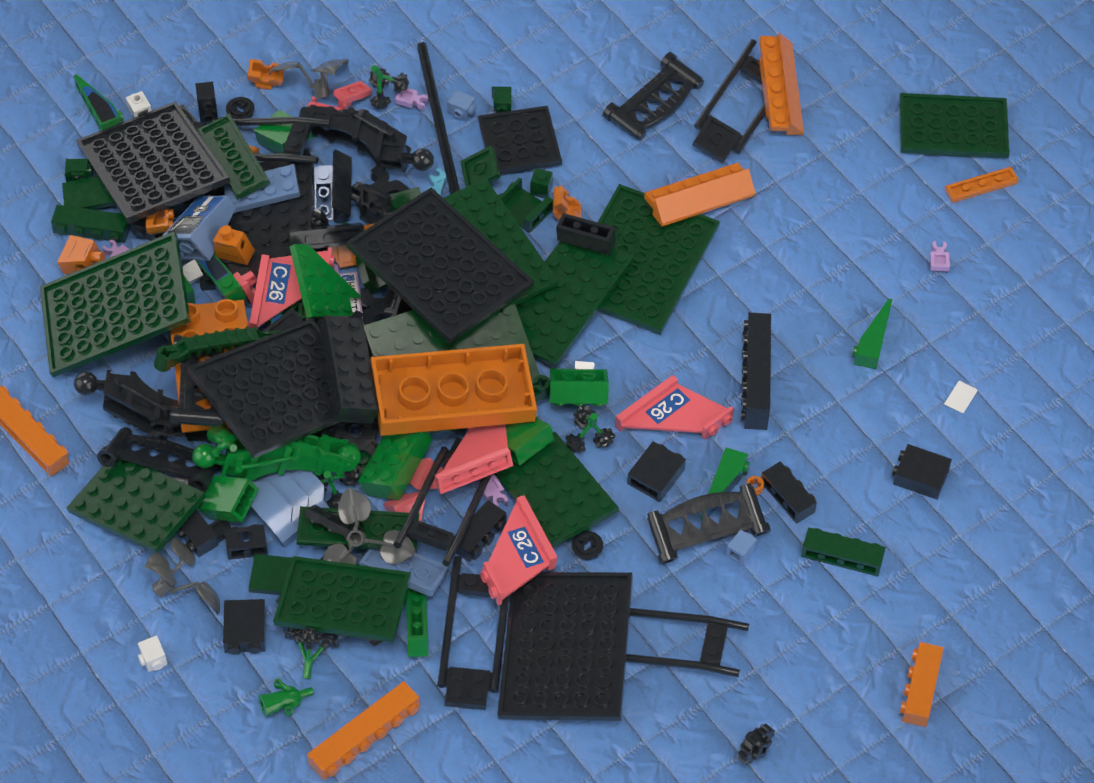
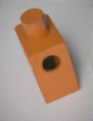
M228 225L221 227L213 240L215 255L220 259L248 265L255 252L245 233L231 229Z
M70 235L57 263L64 274H71L96 264V262L105 260L106 256L104 252L99 250L95 241Z

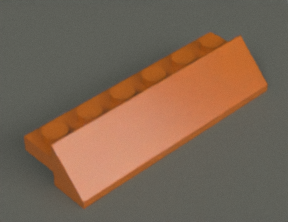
M781 33L778 36H760L759 46L761 55L759 62L766 118L769 119L770 131H786V135H804L793 44Z
M735 163L645 192L644 198L652 207L655 219L661 226H665L753 197L756 193L749 168L744 170L739 163Z

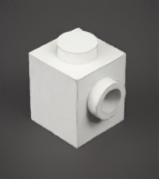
M143 91L126 97L127 108L133 118L152 111L151 105Z
M157 635L138 643L140 651L138 659L141 666H146L148 672L160 670L167 665L166 655Z

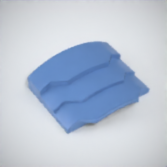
M285 470L284 475H278V472H274L252 481L259 490L250 508L266 523L272 534L284 547H287L297 538L300 506L311 507L317 505L321 508H329L324 502L325 487L311 471Z

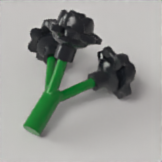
M373 65L369 82L373 83L372 86L374 88L378 87V91L376 92L377 96L370 99L371 105L379 110L385 109L391 103L390 97L384 96L382 91L384 84L388 85L389 81L394 84L395 92L400 94L402 91L407 90L409 80L406 74L401 72L397 77L391 78L389 77L390 74L386 73L385 68L379 69L376 65Z
M588 405L585 407L579 406L578 410L573 414L575 417L574 423L579 424L580 428L585 429L578 433L577 436L573 434L566 435V445L573 453L585 451L583 439L590 428H594L597 431L595 433L596 437L593 439L597 448L601 446L606 448L612 444L615 438L612 429H600L596 424L598 419L596 412L591 410Z
M357 467L352 471L343 472L342 476H332L330 471H325L320 476L315 475L324 485L325 492L327 491L326 487L330 484L332 496L326 501L329 508H338L342 493L335 489L334 480L339 479L341 482H344L345 486H348L349 484L355 485L356 480L359 479Z
M288 628L285 632V639L295 640L296 644L300 647L304 658L302 677L304 679L311 678L312 663L322 650H326L328 646L339 647V637L337 634L323 632L318 634L314 628H305L304 630ZM322 640L318 650L311 657L313 644Z

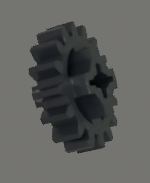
M765 723L764 725L761 724L759 728H755L754 731H749L740 745L741 750L738 752V758L748 765L753 760L756 761L759 757H763L772 744L771 738L775 735V730Z

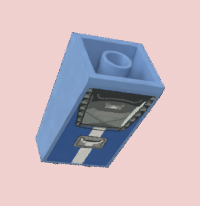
M224 195L198 196L163 236L171 232H175L178 235L181 260L210 261L215 252L213 240L218 230L228 225L236 206L229 197Z

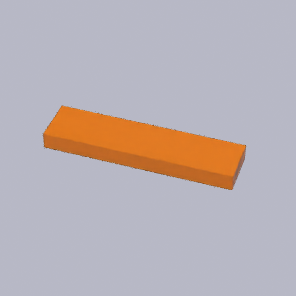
M1012 167L946 185L944 190L951 202L954 203L1016 185L1019 179Z

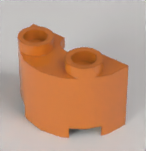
M250 59L248 80L254 82L257 88L271 90L273 86H281L284 70L274 71L269 75V71L279 65L278 63L265 65L261 60Z
M562 185L555 187L553 194V215L555 218L560 220L562 213L581 218V203L575 197L567 196L568 191Z
M166 208L147 216V233H165L174 223L173 209Z

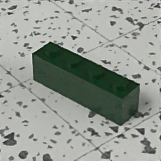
M56 205L51 220L53 233L95 240H114L116 243L126 242L131 226L130 223L126 222L121 213Z
M808 527L801 557L879 577L886 547L877 543L864 542L858 538H849L838 533H829L819 528Z

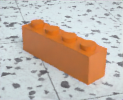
M919 642L918 649L914 648L911 660L915 661L914 666H910L907 677L911 678L910 684L906 683L904 696H907L906 702L902 701L900 713L903 714L902 722L922 727L927 726L944 647Z

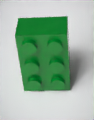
M550 369V403H554L557 406L565 405V403L576 406H583L584 404L602 406L608 404L609 380L607 369Z

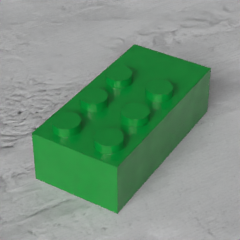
M428 432L384 435L358 480L366 495L400 500L433 440Z

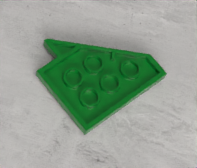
M294 244L290 246L307 319H324L325 315L351 317L353 311L350 300L360 299V294L309 244Z

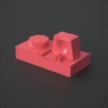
M358 81L335 89L333 95L338 98V106L340 108H343V104H347V107H350L352 101L370 96L372 89L362 81Z
M252 271L242 276L236 272L233 276L240 284L246 299L253 306L255 295L253 285L257 282V278Z

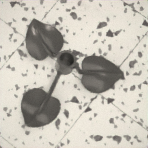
M349 59L330 60L320 64L319 67L311 69V72H320V78L315 79L314 83H312L300 62L281 63L269 71V75L274 71L299 68L309 82L310 88H314L316 98H323L330 95L327 81L328 73L335 75L337 69L342 64H348Z
M347 488L344 491L338 507L339 517L345 524L355 522L353 531L347 536L349 549L347 550L346 546L342 544H333L326 550L323 560L357 564L356 557L351 554L353 546H362L365 542L383 545L380 549L381 557L390 564L402 563L415 554L413 543L408 536H406L400 548L393 546L400 532L397 530L387 531L384 535V541L367 539L366 534L358 530L359 521L366 520L371 513L370 501L365 495L352 488Z
M174 537L171 539L170 545L172 550L181 558L173 570L170 569L168 561L157 552L148 558L145 568L154 571L161 577L152 585L154 592L159 597H163L169 592L174 594L176 591L196 586L199 595L211 606L217 615L219 614L220 600L218 594L208 583L204 581L199 583L197 581L175 588L177 582L174 578V573L184 562L191 567L196 562L194 553H191L186 544L178 538Z

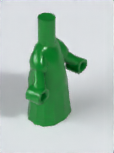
M223 422V425L218 427H210L207 432L208 440L218 445V447L210 450L213 457L219 456L220 452L226 448L232 452L237 450V445L234 441L238 438L234 433L231 434L227 424Z
M277 678L274 680V687L276 689L281 688L282 691L259 694L258 701L265 718L284 709L285 715L290 717L295 707L301 704L302 698L314 695L312 687L299 691L293 686H287L281 679Z

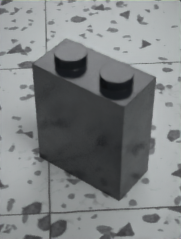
M652 441L629 471L627 484L654 500L661 502L685 470L686 459L679 453L670 451L663 444Z
M907 444L905 451L901 450L899 454V466L895 465L892 476L895 477L893 485L938 500L950 470L952 459Z
M265 599L224 600L223 646L225 653L238 654L240 652H250L256 654L266 652Z

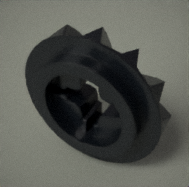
M246 97L233 98L226 105V112L231 115L232 119H248L249 116H253L255 111L254 103ZM237 106H238L240 109H243V112H241L240 110H237Z
M322 209L312 211V227L330 226L329 220Z
M583 531L574 536L572 549L575 555L580 556L581 560L583 558L591 560L593 557H598L602 552L603 540L593 531ZM590 541L591 547L584 550V545H587Z

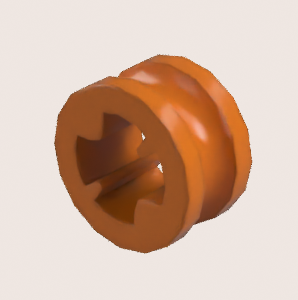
M758 476L748 478L746 484L751 483L752 486L757 484V488L754 489L756 495H760L764 487L763 479Z

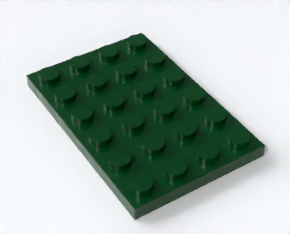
M900 93V153L1009 158L1007 98Z
M555 431L552 433L554 441L519 466L513 462L512 467L494 473L515 503L517 497L525 496L552 548L619 512V507Z
M118 459L111 467L102 466L66 508L69 513L153 553H159L206 496L204 492L154 469Z
M293 556L273 619L274 626L302 630L314 628L317 632L394 642L411 580V572Z

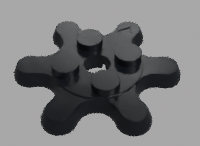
M378 418L374 419L372 424L340 422L331 429L322 430L319 437H322L324 434L341 440L347 439L348 443L355 444L359 450L367 451L372 457L379 445L375 440L376 434L380 432ZM357 427L360 430V434L351 435L349 429Z

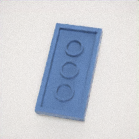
M292 164L264 171L271 184L239 200L235 197L228 184L224 185L225 196L229 197L236 206L234 213L301 197L295 165Z
M368 549L359 564L411 572L408 588L430 597L433 596L449 569L448 566H444L439 562L416 553L402 563L390 564L384 561L380 550Z

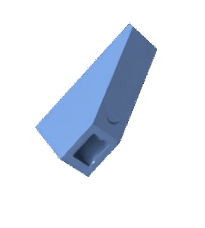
M333 165L314 166L315 209H322L327 219L333 220Z

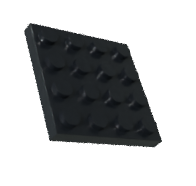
M548 105L478 116L484 149L490 145L495 149L500 174L562 165V158Z

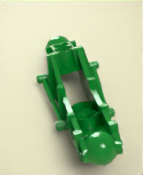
M324 434L320 438L315 435L306 436L256 458L251 456L239 439L234 441L237 445V450L234 452L226 448L225 454L213 457L210 450L214 447L209 444H201L195 448L192 454L194 463L201 468H209L214 464L222 465L221 476L227 474L248 478L251 482L261 476L278 472V475H284L285 470L315 472L314 475L318 476L325 471H330L342 476L343 472L354 470L361 460L360 450L355 444L348 443L347 439L341 440Z

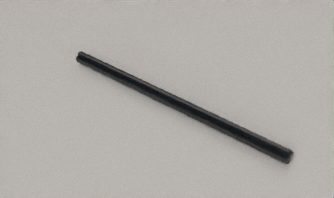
M419 42L417 50L449 191L452 194L459 191L460 188L427 44Z

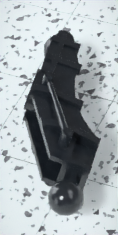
M312 104L310 107H302L299 117L331 120L330 127L312 125V137H318L319 135L327 139L329 143L338 141L357 147L359 154L365 152L373 159L377 166L384 170L386 168L398 169L406 173L407 165L412 164L416 170L427 171L434 164V156L428 149L420 148L411 153V147L406 145L407 136L388 125L385 121L372 115L369 110H355L351 107L338 111L334 106L323 107Z
M107 370L106 380H97L93 373L86 371L79 373L74 379V388L79 394L87 396L95 393L96 390L104 391L103 410L111 413L114 418H120L125 423L148 433L149 436L158 438V435H160V438L167 440L168 436H185L187 441H203L213 444V442L208 440V430L182 432L181 424L170 426L171 406L179 407L178 400L164 396L161 389H157L156 392L144 383L134 371H130V375L112 374L111 370Z

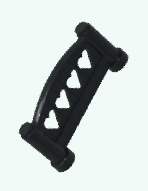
M668 52L660 63V66L664 68L621 107L614 102L608 104L602 113V117L608 121H613L635 139L642 140L646 136V129L669 117L684 102L693 87L697 89L702 87L704 80L700 75L679 61L674 53ZM670 81L682 82L684 86H680L679 90L675 91L672 89ZM658 91L670 92L672 96L668 97V100L663 101ZM646 101L657 102L661 106L656 107L655 111H651ZM635 111L648 113L649 116L645 117L644 121H639Z
M174 335L173 345L183 339L182 335ZM222 347L221 352H217L213 348L210 354H206L202 350L200 356H196L192 352L190 359L181 362L179 407L171 406L170 426L185 424L218 427L223 425V418L210 402L208 403L210 406L208 409L196 404V402L207 398L201 391L195 389L198 386L187 373V369L189 366L199 363L197 360L205 356L212 358L224 353L225 347Z
M128 427L121 428L109 444L103 447L97 454L98 461L105 467H111L118 459L189 479V486L204 493L210 486V480L221 466L214 464L209 468H201L197 465L188 467L185 460L193 461L192 454L194 449L160 438L133 435ZM131 444H137L145 448L134 451L131 448ZM155 449L163 453L151 456L149 450ZM171 454L181 458L171 462L168 461L167 455Z
M751 483L740 486L739 492L706 494L682 502L664 514H659L658 510L647 514V520L659 553L657 556L659 564H666L678 559L676 552L678 550L738 533L740 529L742 531L750 529L754 537L771 531L769 523L765 521L755 489ZM734 501L739 502L740 508L737 519L725 510V504H732ZM721 508L719 524L706 515L707 509ZM697 512L703 514L700 530L688 521V515H695ZM684 519L685 523L681 535L669 526L670 520Z

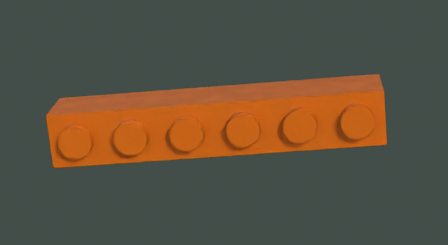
M0 386V426L50 477L69 464L67 449L63 445L59 446L51 433L47 434L45 432L44 426L39 421L36 422L27 409L24 410L21 407L17 398L10 396L5 386Z
M403 681L307 753L308 764L323 780L334 776L339 768L345 764H350L360 752L367 751L372 743L383 739L389 730L400 726L406 717L417 713L420 708V697Z

